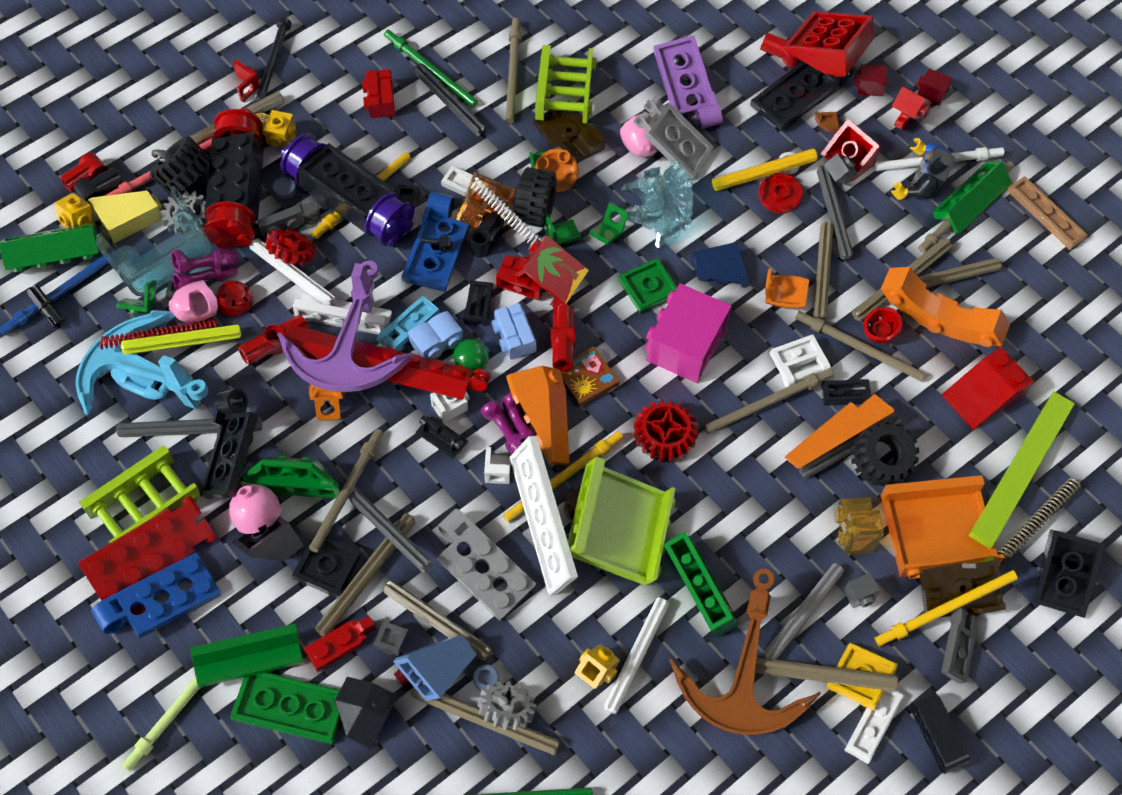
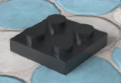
M315 533L295 568L292 578L338 598L361 557V551L326 537L317 553L309 549V546L317 534Z

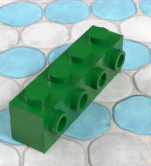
M95 223L11 237L0 241V252L5 270L13 269V272L24 271L27 269V266L36 265V268L46 267L50 265V262L59 261L60 264L73 261V258L81 256L82 259L95 258L96 254L101 250Z

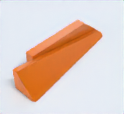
M876 394L859 407L850 402L790 451L785 458L796 468H801L892 414L894 409Z

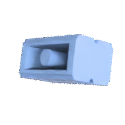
M517 303L510 305L508 308L504 307L495 310V320H492V326L495 334L500 333L502 338L499 339L502 352H507L511 360L522 357V355L526 356L535 353L536 340L522 305Z

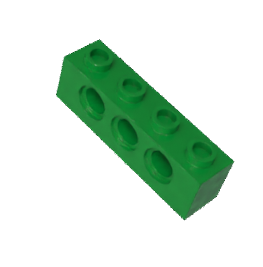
M685 531L666 542L664 546L710 631L719 637L740 625L693 538Z

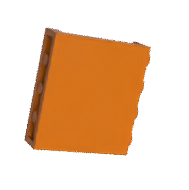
M982 475L885 485L881 493V499L900 577L908 576L909 579L920 578L919 568L988 556H994L1000 559V563L1002 562L1004 554H997L995 543L989 549L968 536L985 508L981 489L984 486Z

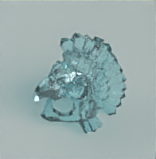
M677 160L671 161L669 168L665 170L663 176L660 174V167L651 168L644 171L643 178L625 183L621 189L622 192L638 195L642 200L643 205H634L633 209L628 211L627 221L643 224L642 226L649 230L655 228V246L658 249L664 244L668 246L673 244L674 238L680 237L681 230L686 231L688 225L692 223L690 217L693 214L692 207L694 204L693 183L690 181V176L686 174L685 169L680 166Z

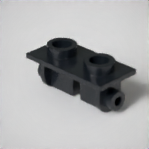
M423 415L419 423L422 425L415 432L452 459L468 443V440L431 415Z

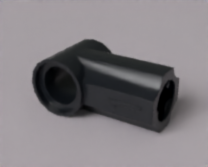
M111 167L92 179L89 177L79 179L74 185V190L81 199L89 202L88 199L107 194L122 184L123 181L115 168Z
M487 212L478 228L470 234L471 253L475 257L483 258L490 253L491 245L505 223L504 219L496 212Z

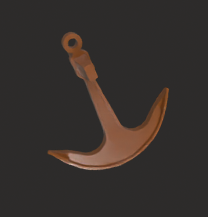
M760 569L753 576V583L757 588L750 592L746 611L750 618V623L733 684L728 693L717 698L706 696L698 689L692 679L671 658L669 659L677 684L691 708L713 726L735 734L757 735L781 729L804 713L814 700L821 695L819 691L814 695L796 700L774 711L762 708L754 698L753 685L760 624L768 616L771 595L767 589L774 583V575L768 569ZM766 575L768 583L762 584L759 581V576Z

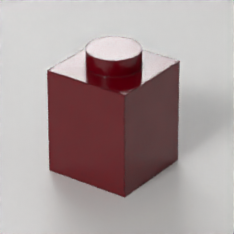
M861 64L859 72L854 74L853 84L857 86V95L883 96L887 83L886 66Z
M929 68L925 76L921 75L916 84V87L919 88L917 94L932 101L931 103L940 106L948 92L952 77Z

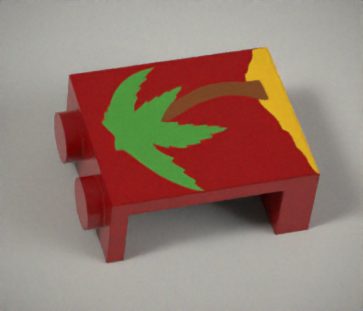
M546 235L540 241L536 239L528 249L531 252L528 256H523L516 266L519 269L514 276L519 278L524 273L527 274L554 297L550 305L553 308H557L559 304H566L589 270Z

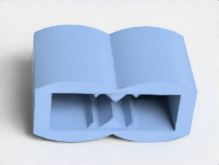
M445 311L434 316L428 322L422 323L408 332V340L420 357L434 360L444 350L454 349L462 342L463 330L450 313Z

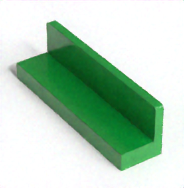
M1003 161L985 162L932 212L935 219L949 220L954 232L957 234L961 233L1012 184Z
M296 624L190 647L197 686L199 688L302 664L303 662Z

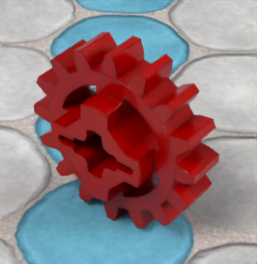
M278 229L277 232L272 230L271 234H268L265 249L269 250V254H275V259H283V263L292 265L299 263L304 265V262L309 264L313 260L316 245L312 244V240H307L306 235H298L297 231L287 229L284 232Z

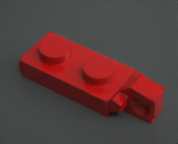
M370 616L358 622L354 619L304 647V650L316 671L319 672L363 646L362 643L367 640L365 635L376 629L375 624Z

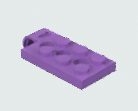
M695 35L653 46L669 103L679 113H682V116L695 112L700 129L722 124V113L715 93L711 90ZM682 57L686 63L683 66H677L674 63V59ZM682 77H689L692 83L689 86H684L680 83V79ZM693 96L697 99L698 103L695 106H690L687 104L686 99Z

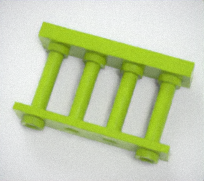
M542 45L535 102V120H544L545 111L549 112V109L583 112V123H587L588 114L592 115L593 101H589L592 70H596L597 58L593 57V48H589L588 59L555 57V55L551 54V45ZM554 65L587 68V73L553 71L550 67L554 68ZM552 80L586 82L585 88L551 86V83L548 82H552ZM546 96L584 97V103L550 101V98H546Z
M165 445L79 501L90 519L94 516H99L112 533L114 538L108 541L109 543L163 510L169 508L170 511H173L184 504L182 499L188 495H191L195 502L201 497L195 483L186 487L172 470L170 465L174 463V460ZM158 473H163L178 492L176 496L167 502L164 501L149 481ZM137 487H141L157 507V509L145 517L128 496ZM117 501L121 502L136 522L125 531H122L107 511V508Z

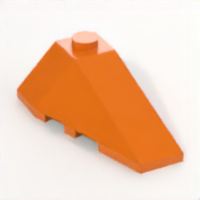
M538 366L506 376L512 397L516 404L520 403L526 413L524 416L526 423H531L537 432L536 436L539 446L550 464L569 465L566 389L560 370L547 366Z

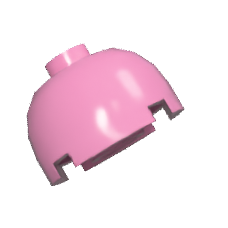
M260 484L240 488L235 497H232L229 506V514L233 524L239 532L245 534L260 532L258 528L265 524L268 528L279 518L282 511L276 495L271 489Z

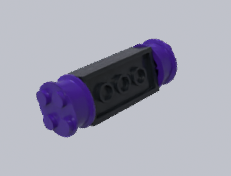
M302 133L282 150L281 171L284 175L288 177L293 176L300 187L370 236H377L383 246H394L405 233L412 229L414 224L412 222L414 206L409 202L403 203L400 201V197L396 194L394 188L330 143H318L316 137L311 133Z

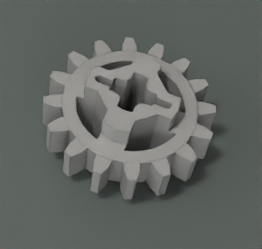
M185 190L184 195L178 193L174 199L168 197L169 204L163 203L164 210L161 211L164 226H167L169 232L175 231L176 236H179L181 232H184L185 237H188L189 232H193L196 235L197 229L203 230L204 223H207L204 213L205 198L203 195L198 197L196 191L189 195L188 191Z
M497 681L496 686L488 684L487 689H482L477 707H480L479 714L485 715L484 721L492 720L494 722L493 727L501 725L503 730H507L508 726H511L514 730H517L519 725L525 728L528 722H532L536 709V704H534L535 698L528 697V690L521 691L520 685L514 687L508 681L506 685H502Z

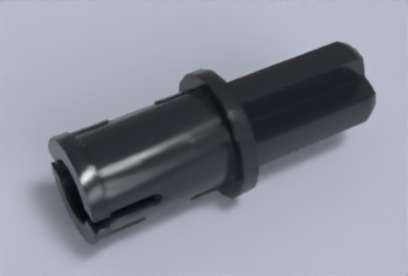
M37 284L27 289V294L38 307V313L43 314L52 328H57L63 324L62 322H65V318L53 305L54 301L49 300Z

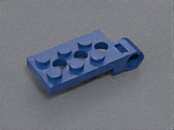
M433 191L430 193L422 216L423 223L401 276L402 282L446 292L470 229L469 223L450 218L455 203L453 196ZM443 226L450 228L448 232L439 231ZM442 235H448L451 238L452 251L445 253L440 250H433L432 247L435 244L421 243V237L436 239ZM428 263H435L437 265L433 269L425 268V265Z
M195 552L98 602L91 612L104 634L117 632L125 626L128 620L140 639L220 597L221 591ZM184 581H189L193 584L192 588L186 591L180 590L178 586ZM165 593L170 597L166 602L158 603L155 601L156 596ZM135 606L146 608L145 612L141 615L131 613Z

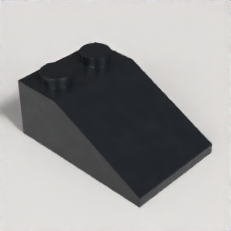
M1050 529L1042 557L1033 603L1085 618L1106 544Z

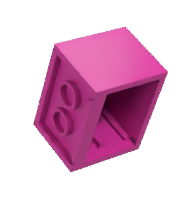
M680 283L676 291L672 290L670 292L666 309L661 308L657 316L658 323L655 327L651 326L647 333L646 361L698 383L726 331L731 305Z

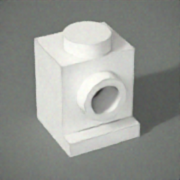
M434 392L430 394L431 405L443 423L468 411L467 401L469 396L467 392L463 400L438 393L435 394Z

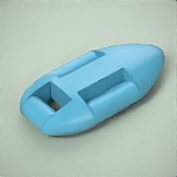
M121 369L109 370L117 384L144 398L162 399L169 392L165 383H162L157 391L154 388L159 381Z

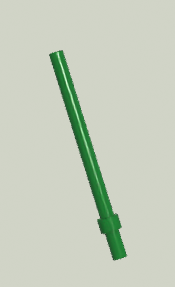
M389 29L384 32V37L391 41L398 51L406 53L418 64H423L440 82L471 107H475L478 104V100L410 47L404 38L398 37Z

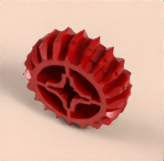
M661 399L658 405L652 401L649 408L646 406L642 408V413L637 414V421L634 422L633 428L635 431L633 436L637 439V447H642L643 454L650 452L649 457L651 459L659 456L660 463L666 457L671 463L673 456L680 460L683 454L688 455L690 453V448L695 447V440L698 439L699 433L697 431L698 423L695 422V415H689V407L681 409V402L673 405V401L670 399L668 404H664V401ZM667 424V425H668V428H667L668 432H667V434H666V437H664V431H663V430H665V425Z

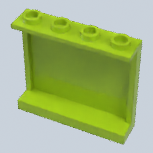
M596 456L586 464L568 538L572 558L642 585H647L657 580L661 573L660 561L661 556L666 550L664 546L665 537L671 526L669 518L676 501L674 498L676 488L672 487L667 491H662L604 467L605 459Z

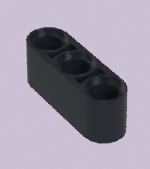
M933 693L910 702L911 713L939 770L946 774L969 765L970 757L940 696L937 693Z

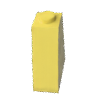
M148 191L88 199L95 215L113 243L162 220L159 210L163 208L157 197L152 198Z

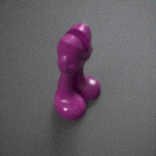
M179 249L172 250L171 262L177 271L173 273L175 290L177 291L181 287L193 282L209 279L221 282L239 274L238 266L232 264L238 261L237 252L217 249L211 255L189 258ZM211 266V269L195 273H185L192 269Z
M510 392L503 398L502 407L498 401H490L482 407L481 413L485 419L493 421L500 428L507 440L505 447L509 453L513 454L522 442L529 436H536L537 432L534 429H530L520 413L521 404L515 403ZM503 409L513 421L518 433H515L503 414Z

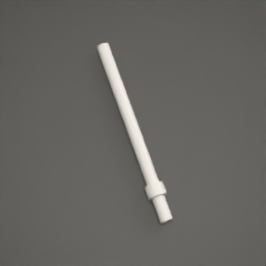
M982 147L976 148L975 151L950 154L955 156L954 162L974 159L984 161L991 157L1004 156L1003 147L993 149ZM923 157L875 162L874 169L875 171L915 167L920 165Z

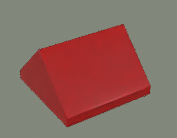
M847 119L821 154L828 161L837 153L851 157L856 164L854 168L858 172L851 179V181H854L874 166L881 146L850 119Z

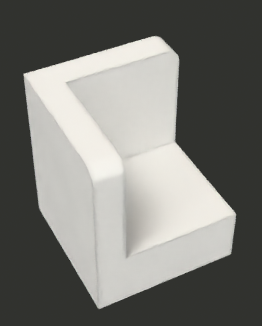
M486 447L485 483L509 484L510 456L492 455L491 447Z

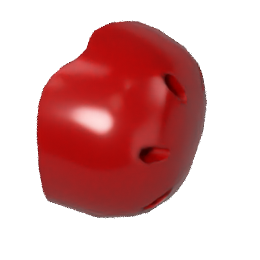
M229 281L222 284L215 294L218 305L217 310L224 316H241L253 304L252 291L247 285L239 281Z
M890 307L873 309L864 319V332L871 341L879 344H888L900 335L902 329L901 316L895 309Z

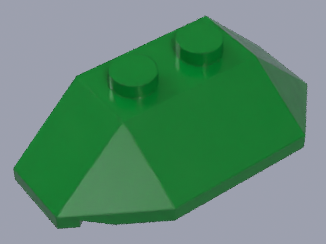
M284 455L267 457L242 475L239 481L241 488L260 484L271 489L275 495L336 499L341 491L339 484L322 464L310 457H302L301 459H293Z

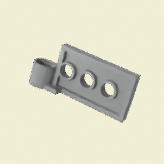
M454 509L437 525L442 536L452 543L437 557V560L499 621L536 586V583L460 510ZM461 544H466L471 548V553L467 556H462L457 552V547ZM476 563H487L489 571L483 574L477 572L475 569ZM497 579H502L507 583V589L497 591L493 587V582Z

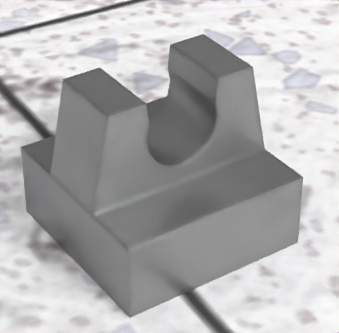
M383 621L374 641V648L390 655L399 656L408 635V630Z

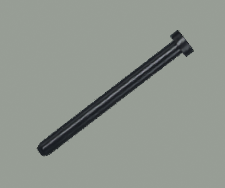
M280 17L277 20V34L260 83L256 102L266 97L286 31L291 29L292 22L288 18Z

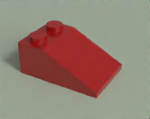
M1000 347L983 358L942 393L941 396L974 430L1026 395L1034 381Z

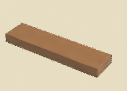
M1024 176L1009 186L1007 191L1069 250L1086 240L1088 234L1027 177Z

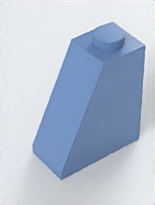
M458 635L397 657L393 662L424 700L428 701L441 698L477 654L471 648L469 641Z

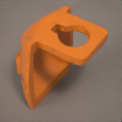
M768 268L765 285V303L785 308H805L809 279L789 275L772 276V269Z
M310 384L309 397L310 400L315 402L317 420L340 419L339 399H343L346 392L329 391ZM324 400H329L330 404L333 405L335 409L333 413L325 414L321 411Z

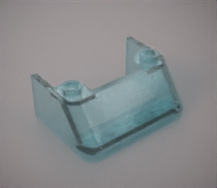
M175 186L171 187V197L180 210L174 214L173 222L179 232L142 256L131 246H122L114 251L101 233L96 235V246L130 291L136 296H144L145 284L152 280H156L157 289L173 279V273L177 271L171 262L172 250L179 249L189 258H199L211 253L212 246L195 213Z

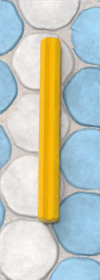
M812 148L713 178V189L719 191L815 162L818 157L817 152Z

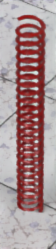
M212 319L211 322L209 320L207 322L202 321V325L198 321L197 325L195 322L192 325L190 323L188 325L183 324V328L180 324L178 328L176 325L173 328L171 326L169 328L164 327V331L161 327L159 331L155 328L154 332L152 329L149 332L148 330L144 332L141 330L140 335L136 331L135 336L133 332L130 333V336L127 332L125 336L121 333L120 337L118 334L115 337L111 335L110 338L107 335L106 341L103 336L101 337V345L99 347L103 350L104 343L105 349H108L109 342V346L112 349L113 342L116 348L118 347V342L121 347L122 341L131 340L132 337L133 339H137V337L156 336V333L157 336H160L161 333L166 335V332L167 334H171V332L174 334L176 332L180 333V329L181 332H185V329L186 332L190 331V329L195 331L194 326L196 330H199V326L201 330L204 329V326L205 329H209V326L213 328V323L216 328L218 324Z

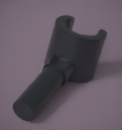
M442 235L436 239L421 237V243L439 245L441 252L448 253L452 251V242L448 235Z

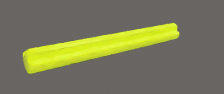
M230 325L124 340L121 342L123 354L127 355L238 339L241 337V329L239 325Z

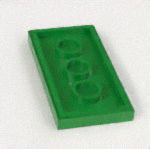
M267 672L243 678L230 719L333 745L341 721L339 711H337L334 702L340 690Z

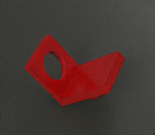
M235 60L233 66L236 76L243 80L237 87L239 99L243 103L259 89L260 85L257 73L250 66H245ZM249 84V85H250V88H249V90L244 94V89H245V87Z

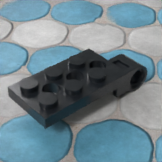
M241 389L220 391L214 398L216 410L212 423L220 427L200 492V496L206 499L235 497L240 487V477L242 470L246 466V456L249 446L253 441V432L258 418L257 414L246 412L248 397Z

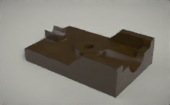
M549 109V112L547 111L544 114V120H535L533 118L534 126L553 149L567 150L574 156L577 163L605 149V137L594 124L583 123V116L579 111Z
M988 556L919 568L924 613L996 579L1000 573V559ZM964 585L965 591L960 592V587ZM997 589L962 606V608L967 613L982 614L1006 610V605L1003 602V595L1000 589ZM950 612V613H948V614H946V615H944V616H942V617L952 616V615H951L952 612Z

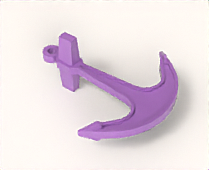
M375 262L355 263L351 275L353 286L351 296L353 302L334 348L329 355L318 360L308 359L302 355L291 341L281 333L277 334L291 368L306 382L329 391H360L386 381L400 371L414 357L412 353L397 355L370 368L359 367L352 360L362 312L371 313L374 304L373 289L375 285L373 280L377 278L379 273Z

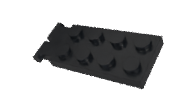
M802 61L751 100L750 106L782 131L840 85L841 79L845 76L834 77L830 74H824ZM851 69L846 76L850 78L854 70Z

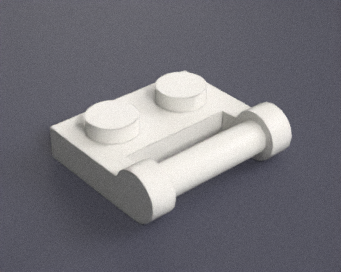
M813 334L773 348L770 351V356L778 368L786 387L802 381L803 377L809 374H817L831 368ZM814 360L818 363L816 366L794 374L790 371L792 368Z

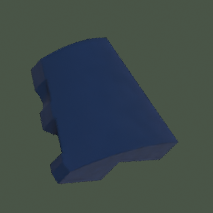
M736 242L693 252L691 262L699 281H716L727 285V282L742 284V288L749 286L745 266Z

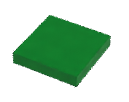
M659 258L618 275L620 284L640 314L666 303L670 292L677 289L676 284Z

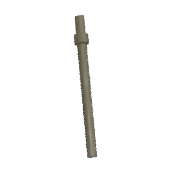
M519 18L512 19V30L509 32L511 45L505 122L509 124L514 122L518 51L522 37Z
M800 310L795 319L811 326L812 330L818 333L821 331L921 382L926 374L826 324L825 320L819 317L814 318Z
M828 368L817 374H809L798 383L704 425V429L709 434L805 389L811 390L819 386L820 382L833 377L834 372L831 368Z
M375 429L369 441L364 443L360 450L361 455L309 546L311 551L316 553L319 551L369 459H373L376 454L377 445L384 434L381 430Z

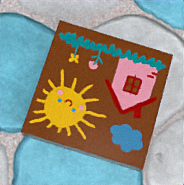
M594 346L574 357L573 368L566 372H560L565 388L579 407L619 386L620 382Z

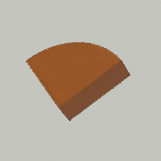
M837 112L815 113V121L823 130L830 133H837L839 131Z

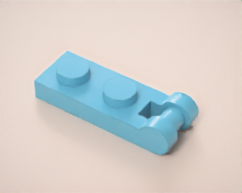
M422 295L379 333L377 341L382 345L388 346V348H393L400 352L402 347L409 341L408 332L440 314L439 308ZM397 334L398 337L394 340L391 336Z

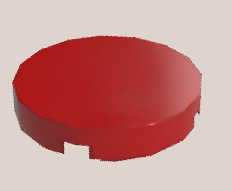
M775 173L762 180L758 191L759 200L770 211L788 213L794 211L800 205L803 197V187L796 182V178L785 173Z

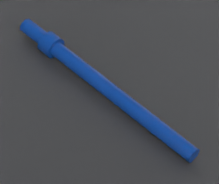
M113 248L46 295L47 298L53 301L57 300L119 256L118 252ZM34 303L24 311L20 310L12 315L13 318L0 327L1 334L5 336L19 325L22 327L28 323V319L38 313L36 304Z

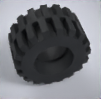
M191 137L180 139L170 146L166 151L174 155L165 163L161 162L158 158L150 171V176L171 196L181 193L191 186L203 174L210 162V156Z
M527 167L522 173L516 191L514 212L515 216H519V219H522V222H525V224L544 228L545 215H548L550 218L557 189L555 172Z
M885 420L879 421L857 435L858 437L854 439L852 444L855 447L851 448L850 454L854 455V458L851 459V462L857 465V468L854 470L857 474L859 472L863 474L861 478L864 481L870 479V484L872 485L878 483L880 486L891 485L904 479L909 473L914 471L916 468L914 465L919 460L915 456L919 453V447H915V443H917L916 438H911L910 434L912 432L909 429L905 431L903 424L895 425V421L891 420L885 422ZM877 441L885 443L892 450L894 456L892 466L883 463L876 454Z

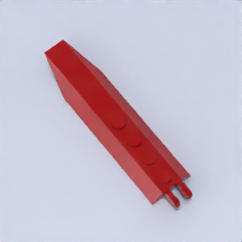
M291 325L284 334V337L296 347L316 360L329 355L338 336ZM356 341L352 360L359 367L370 368L394 356L407 353L399 352L393 348H382ZM413 354L414 357L400 371L386 381L463 400L467 389L484 391L488 386L491 376L488 371L480 368L471 370L462 365L455 366L443 363L441 360H431Z

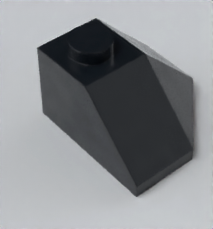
M346 677L334 701L342 720L345 736L370 749L398 695L375 683Z

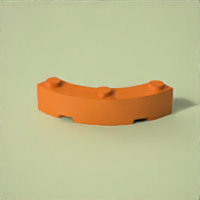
M911 267L889 268L881 291L890 303L909 318L926 327L932 333H940L956 340L979 344L984 347L1003 345L1010 323L1002 309H985L973 306V309L970 310L960 307L957 301L940 293L933 294L926 289L927 284L913 272Z

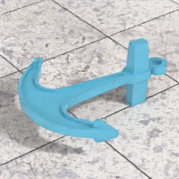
M153 310L151 314L138 316L115 326L102 336L105 338V341L107 335L109 338L111 335L115 337L116 334L120 337L121 333L125 336L127 332L130 336V333L133 332L135 336L136 331L140 333L141 330L144 332L155 327H164L174 318V315L171 311ZM101 337L83 357L76 375L77 395L85 415H89L92 410L96 379L102 373L111 369H121L165 383L169 390L176 393L184 405L193 409L199 407L201 404L200 400L205 398L209 391L203 380H193L192 376L186 374L175 359L163 355L158 361L159 367L136 354L124 355L119 342L117 348L113 342L112 349L109 346V342L108 349H105L103 343V350H101L99 347L101 345Z

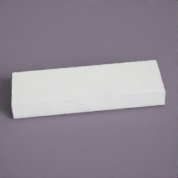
M886 690L875 711L866 708L844 750L868 764L897 711L904 694L898 691Z

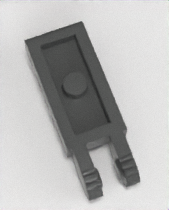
M315 201L304 203L258 220L257 224L262 240L267 239L268 234H271L272 230L277 232L278 229H281L285 232L287 229H297L302 224L312 225L315 222L317 223L321 218L319 205Z
M962 607L952 611V616L950 617L952 625L941 670L942 674L957 683H966L977 626V617L970 613L966 615L967 612Z

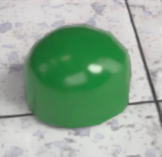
M466 339L455 348L453 359L455 366L462 365L467 369L476 370L478 368H485L489 361V355L486 346L481 341Z

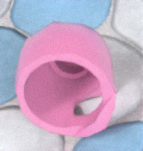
M636 115L620 129L622 142L635 156H652L658 149L644 136L646 130L634 124L633 121L637 117Z
M201 280L185 285L177 290L169 302V309L178 320L186 323H196L217 315V298L212 290L208 288L205 281Z

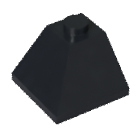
M280 516L268 528L265 524L258 528L260 532L243 533L232 541L237 548L249 557L285 561L295 557L299 553V549L304 546L289 522Z

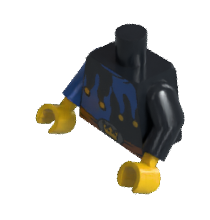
M915 138L913 141L917 146L910 147V149L917 155L926 154L920 162L911 186L905 188L901 182L893 185L896 190H892L891 193L895 198L901 200L908 195L909 197L929 199L945 183L955 161V156L950 154L949 149L929 143L926 145L919 138Z

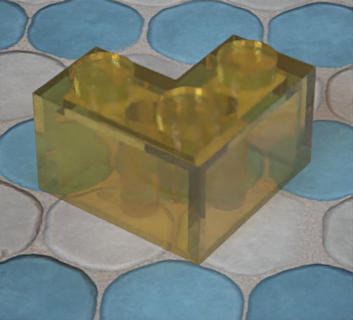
M871 497L841 499L838 507L834 509V519L840 526L838 542L840 546H843L844 555L874 553L884 534L880 510H873Z

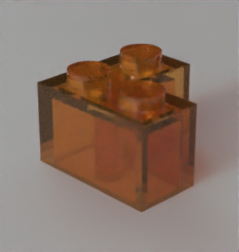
M474 171L466 187L456 219L477 228L483 214L492 211L498 213L502 207L494 211L497 205L493 208L491 206L495 201L488 205L490 199L484 202L488 195L481 198L483 193L478 195L481 189L477 192H474L476 187L471 189V186L476 181L475 178L479 177V181L482 180V184H486L485 188L489 187V190H492V194L496 193L495 197H499L502 203H506L505 207H510L516 189Z

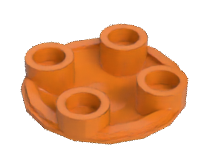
M550 149L543 153L536 161V169L555 172L557 179L556 193L570 189L577 180L579 173L578 164L574 156L567 150Z

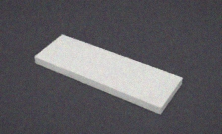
M529 436L510 456V461L548 594L556 595L575 580L578 575L537 436Z

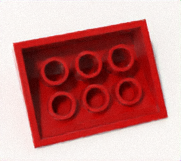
M813 11L784 45V51L824 74H830L834 77L846 76L874 40L873 16Z

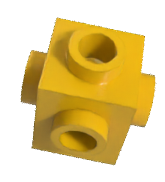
M275 110L271 111L268 120L264 122L262 128L267 144L274 147H286L291 140H294L296 126L293 114Z
M72 193L55 202L58 221L64 227L93 223L92 206L76 194Z
M599 644L592 650L588 648L579 659L581 663L576 669L575 674L592 688L596 689L605 681L607 683L612 681L618 672L615 668L620 659L609 648Z

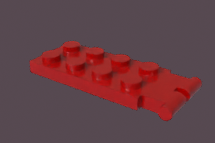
M191 495L183 498L184 504L175 510L170 511L169 508L163 510L77 562L101 601L182 560L195 552L193 546L206 539L208 542H211L217 538L206 519L198 523L195 522L194 518L201 515L202 512Z

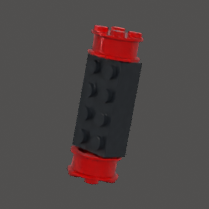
M247 108L228 109L218 113L214 119L216 130L213 133L204 212L207 223L203 228L204 237L209 242L215 244L217 248L224 250L248 246L254 239L252 226L259 216L264 146L260 136L263 128L261 119Z

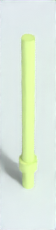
M196 677L144 739L141 737L134 745V751L121 765L123 768L130 772L143 755L147 756L154 748L152 746L153 743L199 690Z

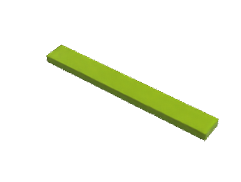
M1054 391L1052 392L970 531L969 537L989 549L992 548L1075 403Z

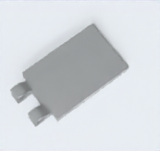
M655 96L644 105L648 112L654 114L652 118L645 111L641 116L637 115L633 122L637 127L645 129L644 136L684 176L691 180L696 176L714 147L669 102L664 105Z

